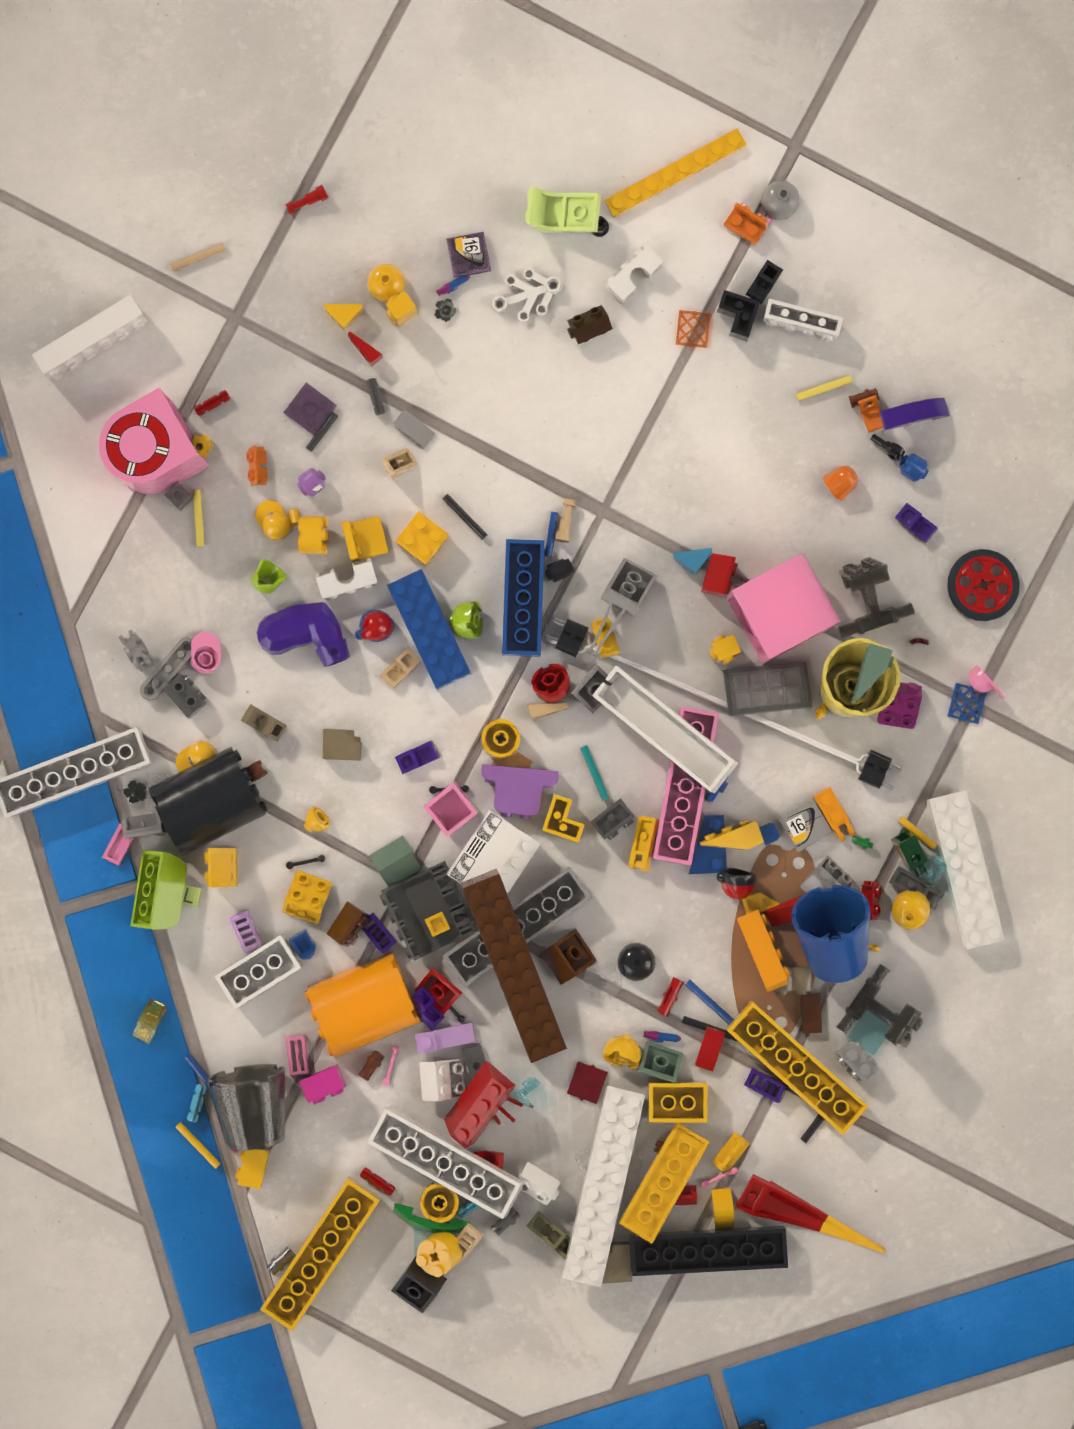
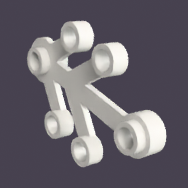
M527 268L523 272L524 279L527 281L534 280L542 284L541 286L533 287L516 279L514 275H508L505 279L506 285L508 287H517L524 292L507 298L496 296L492 300V308L496 312H503L507 306L527 299L523 310L518 314L519 321L525 323L530 318L529 313L537 296L545 293L541 304L536 307V313L539 316H544L547 314V306L552 296L559 294L562 290L563 283L559 277L550 276L546 278L535 273L531 268ZM529 271L533 275L532 277L528 278L526 277L525 273ZM509 278H513L515 282L513 284H509L507 280ZM555 283L557 287L551 289L549 285ZM502 302L503 307H496V303ZM540 307H544L545 312L540 313L538 309ZM522 313L527 314V318L521 319L520 315Z

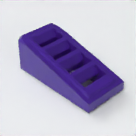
M373 912L367 917L369 919L368 923L373 919L376 923L367 929L365 927L362 930L377 949L384 954L398 941ZM379 925L380 929L372 935L370 932ZM384 931L385 935L377 941L375 938ZM389 938L390 941L382 947L380 943Z
M752 1068L744 1083V1086L776 1103L781 1102L788 1088L786 1084ZM758 1075L759 1078L754 1086L752 1082L755 1076ZM764 1078L766 1079V1082L764 1083L762 1089H760L759 1086ZM771 1082L773 1085L768 1093L766 1090ZM777 1086H779L780 1089L775 1097L773 1096V1094Z

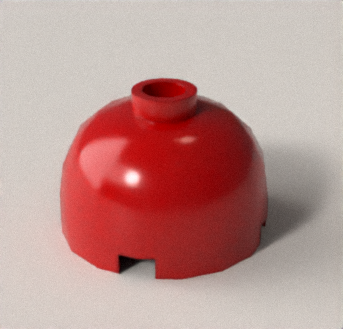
M549 664V667L545 669L541 667L534 673L531 680L536 695L541 700L550 703L558 702L565 698L571 687L570 677L566 669L559 664Z

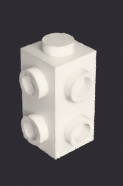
M527 1162L518 1176V1179L524 1181L521 1191L546 1206L551 1199L555 1201L560 1193L558 1187L561 1182Z

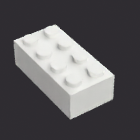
M280 935L222 971L215 978L234 1009H237L301 969L302 965L284 936Z

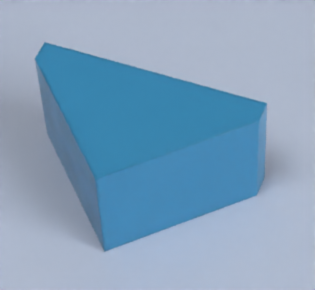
M712 548L677 552L673 554V559L695 575L711 555Z

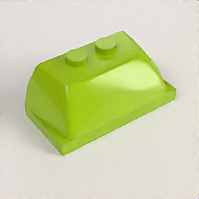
M142 850L131 927L162 930L169 929L178 924L180 910L183 905L182 898L186 886L187 865L180 858L166 852Z

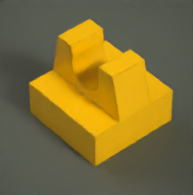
M443 912L424 920L432 937L450 929Z

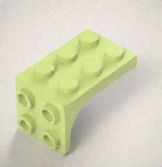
M530 186L527 194L528 209L525 213L527 224L540 232H597L601 194L554 193Z

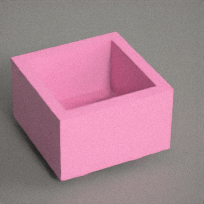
M455 781L423 806L447 837L478 813L477 808Z

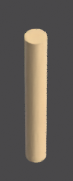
M221 243L170 265L172 270L175 271L226 249L224 244Z

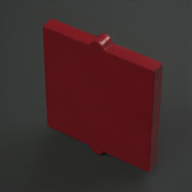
M578 1061L567 1094L578 1097L581 1101L586 1100L597 1104L608 1072L595 1068L594 1065L590 1066Z

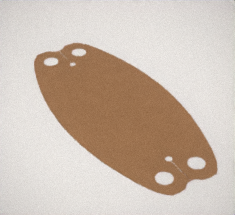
M778 845L766 846L751 869V873L756 874L757 884L752 894L761 892L780 904L803 896L806 892L799 886L815 869L808 851L803 849L797 852L795 848L788 851L783 850ZM775 854L778 857V863L775 866L767 864L766 858L768 855ZM794 858H803L805 861L804 867L796 869L793 866ZM784 869H785V873L787 874L786 877H782V873L784 872ZM740 900L733 927L731 947L732 981L738 1014L752 1001L767 1015L769 1014V1017L774 1021L779 1016L785 1017L787 1025L783 1029L790 1034L801 1016V995H796L795 991H788L787 995H776V991L767 992L737 918L746 915L743 901ZM766 911L760 912V915H765L768 925L765 926L767 932L772 931L776 942L772 943L775 950H780L783 960H780L782 967H809L793 922L771 927ZM811 971V989H812V986H813V983H814V979H815V975L812 973V971ZM768 1005L772 1006L771 1010L767 1009Z

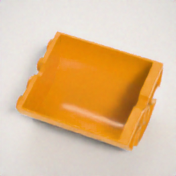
M393 951L307 986V991L304 992L307 1001L311 1002L313 1007L310 1010L312 1018L319 1023L318 1033L321 1039L325 1038L328 1044L326 1048L329 1055H334L335 1058L422 1023L412 1003L410 992Z

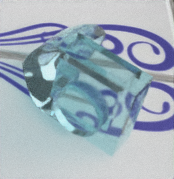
M531 1077L527 1078L521 1083L523 1087L514 1093L523 1104L532 1109L534 1106L526 1095L541 1084L537 1077L533 1079Z

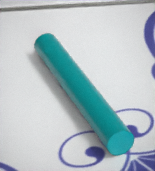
M585 745L580 750L602 801L606 800L609 796L588 746Z

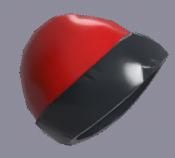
M727 868L723 873H718L716 877L718 882L721 883L724 893L734 900H742L749 897L757 884L756 874L737 868Z

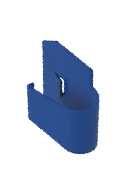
M768 823L759 827L765 846L777 841L780 837L774 823Z

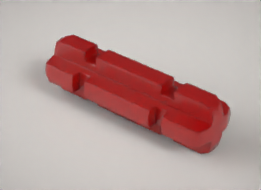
M224 390L218 396L215 395L205 400L202 405H196L194 410L198 416L205 414V411L209 412L221 405V402L225 403L230 400V396Z
M368 1168L362 1170L360 1173L361 1178L369 1180L370 1184L379 1190H383L388 1196L392 1195L395 1190L393 1185L387 1184V1181L377 1174H372V1171Z

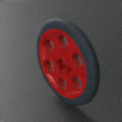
M979 549L964 554L955 562L948 576L947 589L953 605L960 613L976 621H990L1005 615L1013 607L1019 594L1020 583L1018 573L1008 558L992 550ZM974 562L981 563V572L973 571L972 564ZM992 566L1000 567L1001 574L999 576L992 575ZM962 576H966L970 580V584L967 587L962 586L959 582ZM981 580H983L984 583L994 581V583H991L988 586H986V590H984L983 588L973 589L974 587L979 586V584H981ZM999 584L1007 586L1005 594H1000L997 591ZM968 594H973L976 597L975 604L969 605L966 602ZM987 598H992L995 601V605L991 609L985 606L984 602Z

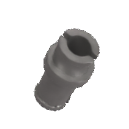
M511 1207L505 1218H500L491 1226L492 1230L500 1236L506 1228L516 1223L515 1220L520 1217V1214L517 1210L515 1211V1208Z
M287 1246L276 1258L273 1257L271 1259V1263L266 1268L275 1276L279 1270L282 1271L284 1269L283 1266L295 1256V1253Z

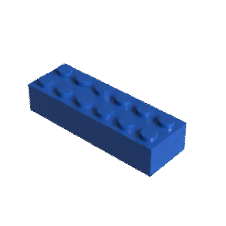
M506 539L502 656L541 657L544 540Z
M422 569L388 584L387 587L436 690L471 675L469 667Z

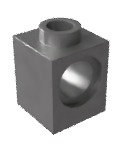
M178 481L164 494L180 511L193 499V496Z

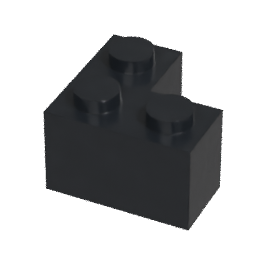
M724 290L717 313L735 318L729 336L747 342L760 301Z

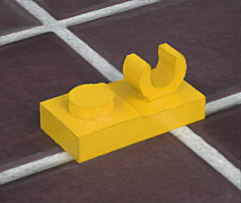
M603 618L591 623L595 637ZM609 618L606 619L597 640L598 646L612 626ZM614 631L611 632L599 651L601 658L620 654Z

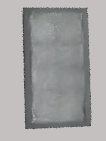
M806 662L723 670L729 716L812 707Z

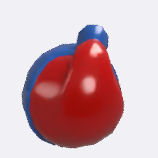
M377 609L367 611L360 619V630L355 632V637L358 640L364 639L372 642L385 641L394 630L393 620L384 611Z

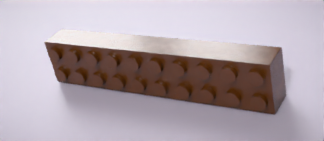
M494 869L461 882V887L530 1062L534 1063L566 1050L567 1047L498 870Z

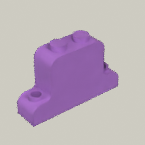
M482 764L481 774L485 782L496 783L494 808L501 813V816L512 817V814H520V818L531 819V816L536 815L540 810L542 787L553 788L558 782L559 771Z

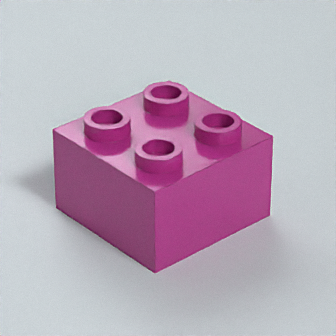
M338 1064L299 1081L307 1102L313 1101V1104L324 1101L326 1099L325 1096L329 1094L334 1097L343 1093V1088L346 1087V1082Z

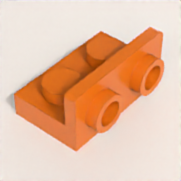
M736 202L733 211L724 222V226L756 246L768 228L767 218L760 213H753L746 204L741 203L740 205Z

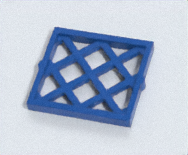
M956 683L947 716L979 724L986 693L981 692L980 695L975 697L972 692L975 689L972 686ZM959 687H965L968 691L962 693ZM958 690L960 695L955 698L956 691ZM970 692L973 699L967 702L964 695ZM982 696V700H981V704H980L977 699ZM962 697L965 704L959 706L956 700ZM975 700L978 707L972 710L969 703ZM953 703H955L957 708L952 711ZM967 705L970 712L964 715L961 708ZM979 709L978 716L976 717L974 711ZM959 710L962 716L957 717L953 713ZM972 714L975 720H969L966 716Z

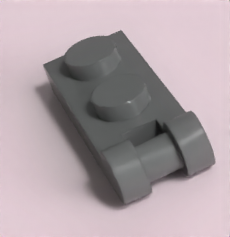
M900 866L897 867L889 880L890 884L902 891H919L925 896L929 891L933 893L929 900L930 908L933 910L938 906V900L942 899L945 894Z

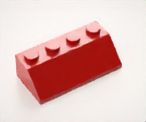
M485 1061L444 1119L450 1136L464 1148L476 1142L516 1086L488 1061Z

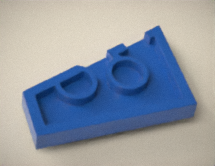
M724 815L704 816L689 874L723 873L727 869L726 848L700 846L699 843L705 840L704 836L722 833L721 829L725 828Z

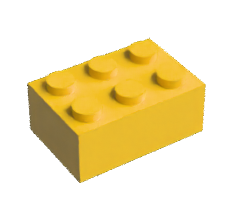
M648 1082V1121L707 1123V1082Z

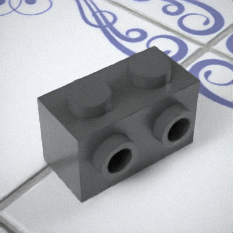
M179 674L163 690L184 715L190 719L207 705L204 701L206 696L200 690L196 691L192 687L194 682L187 675L184 677L182 674Z

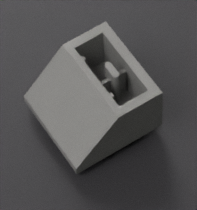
M827 855L799 887L807 893L818 887L821 889L832 888V885L852 887L855 881Z

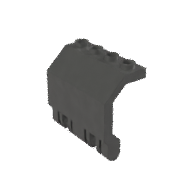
M445 861L381 890L382 895H380V899L384 906L388 905L391 911L388 913L392 924L396 922L398 926L396 933L400 941H405L407 947L404 950L409 959L412 958L413 961L478 931L474 923L459 929V927L473 920L472 917H468L459 923L456 922L454 916L468 910L466 906L451 912L452 909L465 904L458 888L443 895V892L457 886L455 882H451L445 887L440 888L437 882L449 877L447 872L435 877L436 874L448 869ZM443 912L450 929L432 937L424 920Z

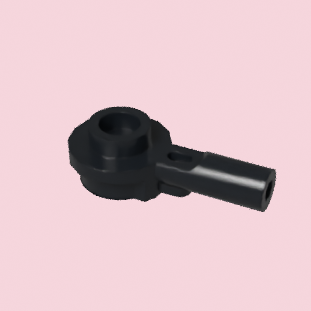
M873 434L870 438L872 442L887 450V455L890 459L901 461L904 458L905 450L900 445L894 442H886L876 434Z

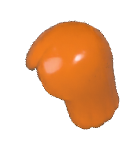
M840 466L830 474L824 475L823 480L831 494L836 499L843 501L857 486L858 477L851 467Z

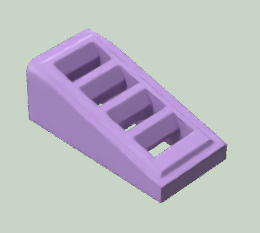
M248 910L229 918L244 953L263 946ZM246 918V922L237 925L236 921ZM249 925V929L240 932L239 928ZM247 933H253V936L243 939L242 937ZM253 939L256 940V943H253L249 946H246L245 944L246 942L251 941Z

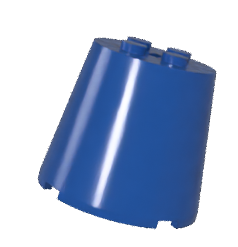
M832 885V888L826 889L818 887L801 896L792 909V922L812 973L820 980L830 983H842L859 976L865 970L868 961L870 907L866 897L858 890L843 885Z

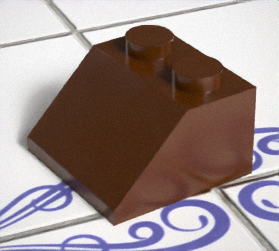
M574 929L540 952L561 985L597 961L577 929Z

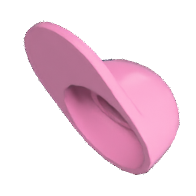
M200 632L194 636L191 643L192 667L201 674H211L220 664V641L210 632Z
M975 666L970 671L969 682L976 691L986 693L994 690L1002 699L1005 698L979 666Z

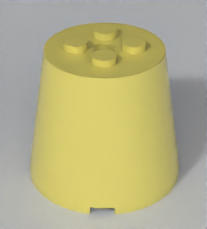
M856 638L847 640L832 650L825 661L820 686L822 700L831 712L845 718L867 716L882 711L894 700L900 686V670L895 658L891 668H888L856 703L851 702L866 647L870 643L886 648L885 646L870 639ZM848 685H849L850 687L853 686L854 689H853V690L848 689L847 686H848Z

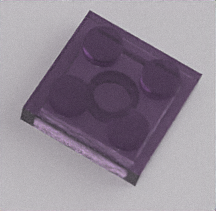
M306 382L283 413L314 436L337 405Z

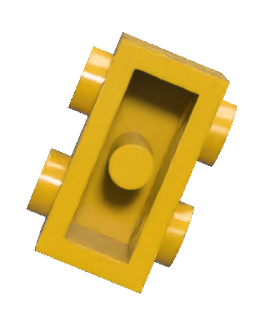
M734 634L729 637L722 635L715 638L709 650L712 661L716 660L717 664L722 662L723 665L735 660L734 657L741 653Z

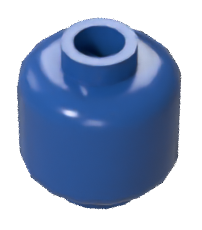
M914 453L905 455L899 464L900 473L913 482L924 479L929 471L927 469V461Z

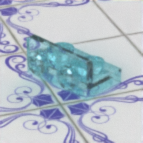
M936 854L926 856L928 862L934 865L929 867L924 875L926 877L925 882L932 886L937 884L947 867L943 863L944 859Z

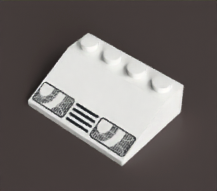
M488 810L447 872V875L461 883L497 869L508 894L540 843Z

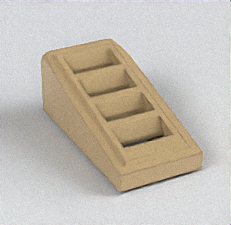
M538 703L527 704L531 719L535 720L567 710L568 704Z
M469 1223L456 1237L459 1241L460 1250L462 1249V1258L459 1263L463 1262L484 1235Z

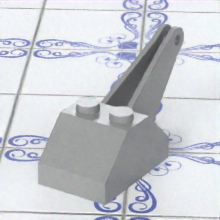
M623 558L601 597V600L607 602L609 607L597 635L587 652L588 654L594 648L612 606L622 612L599 644L593 655L595 658L625 613L632 617L636 616L657 575Z

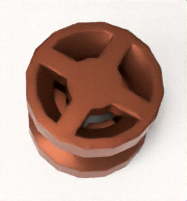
M261 760L246 767L250 773V781L252 783L268 774L267 770L263 769Z

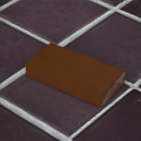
M821 994L801 995L802 1033H822Z

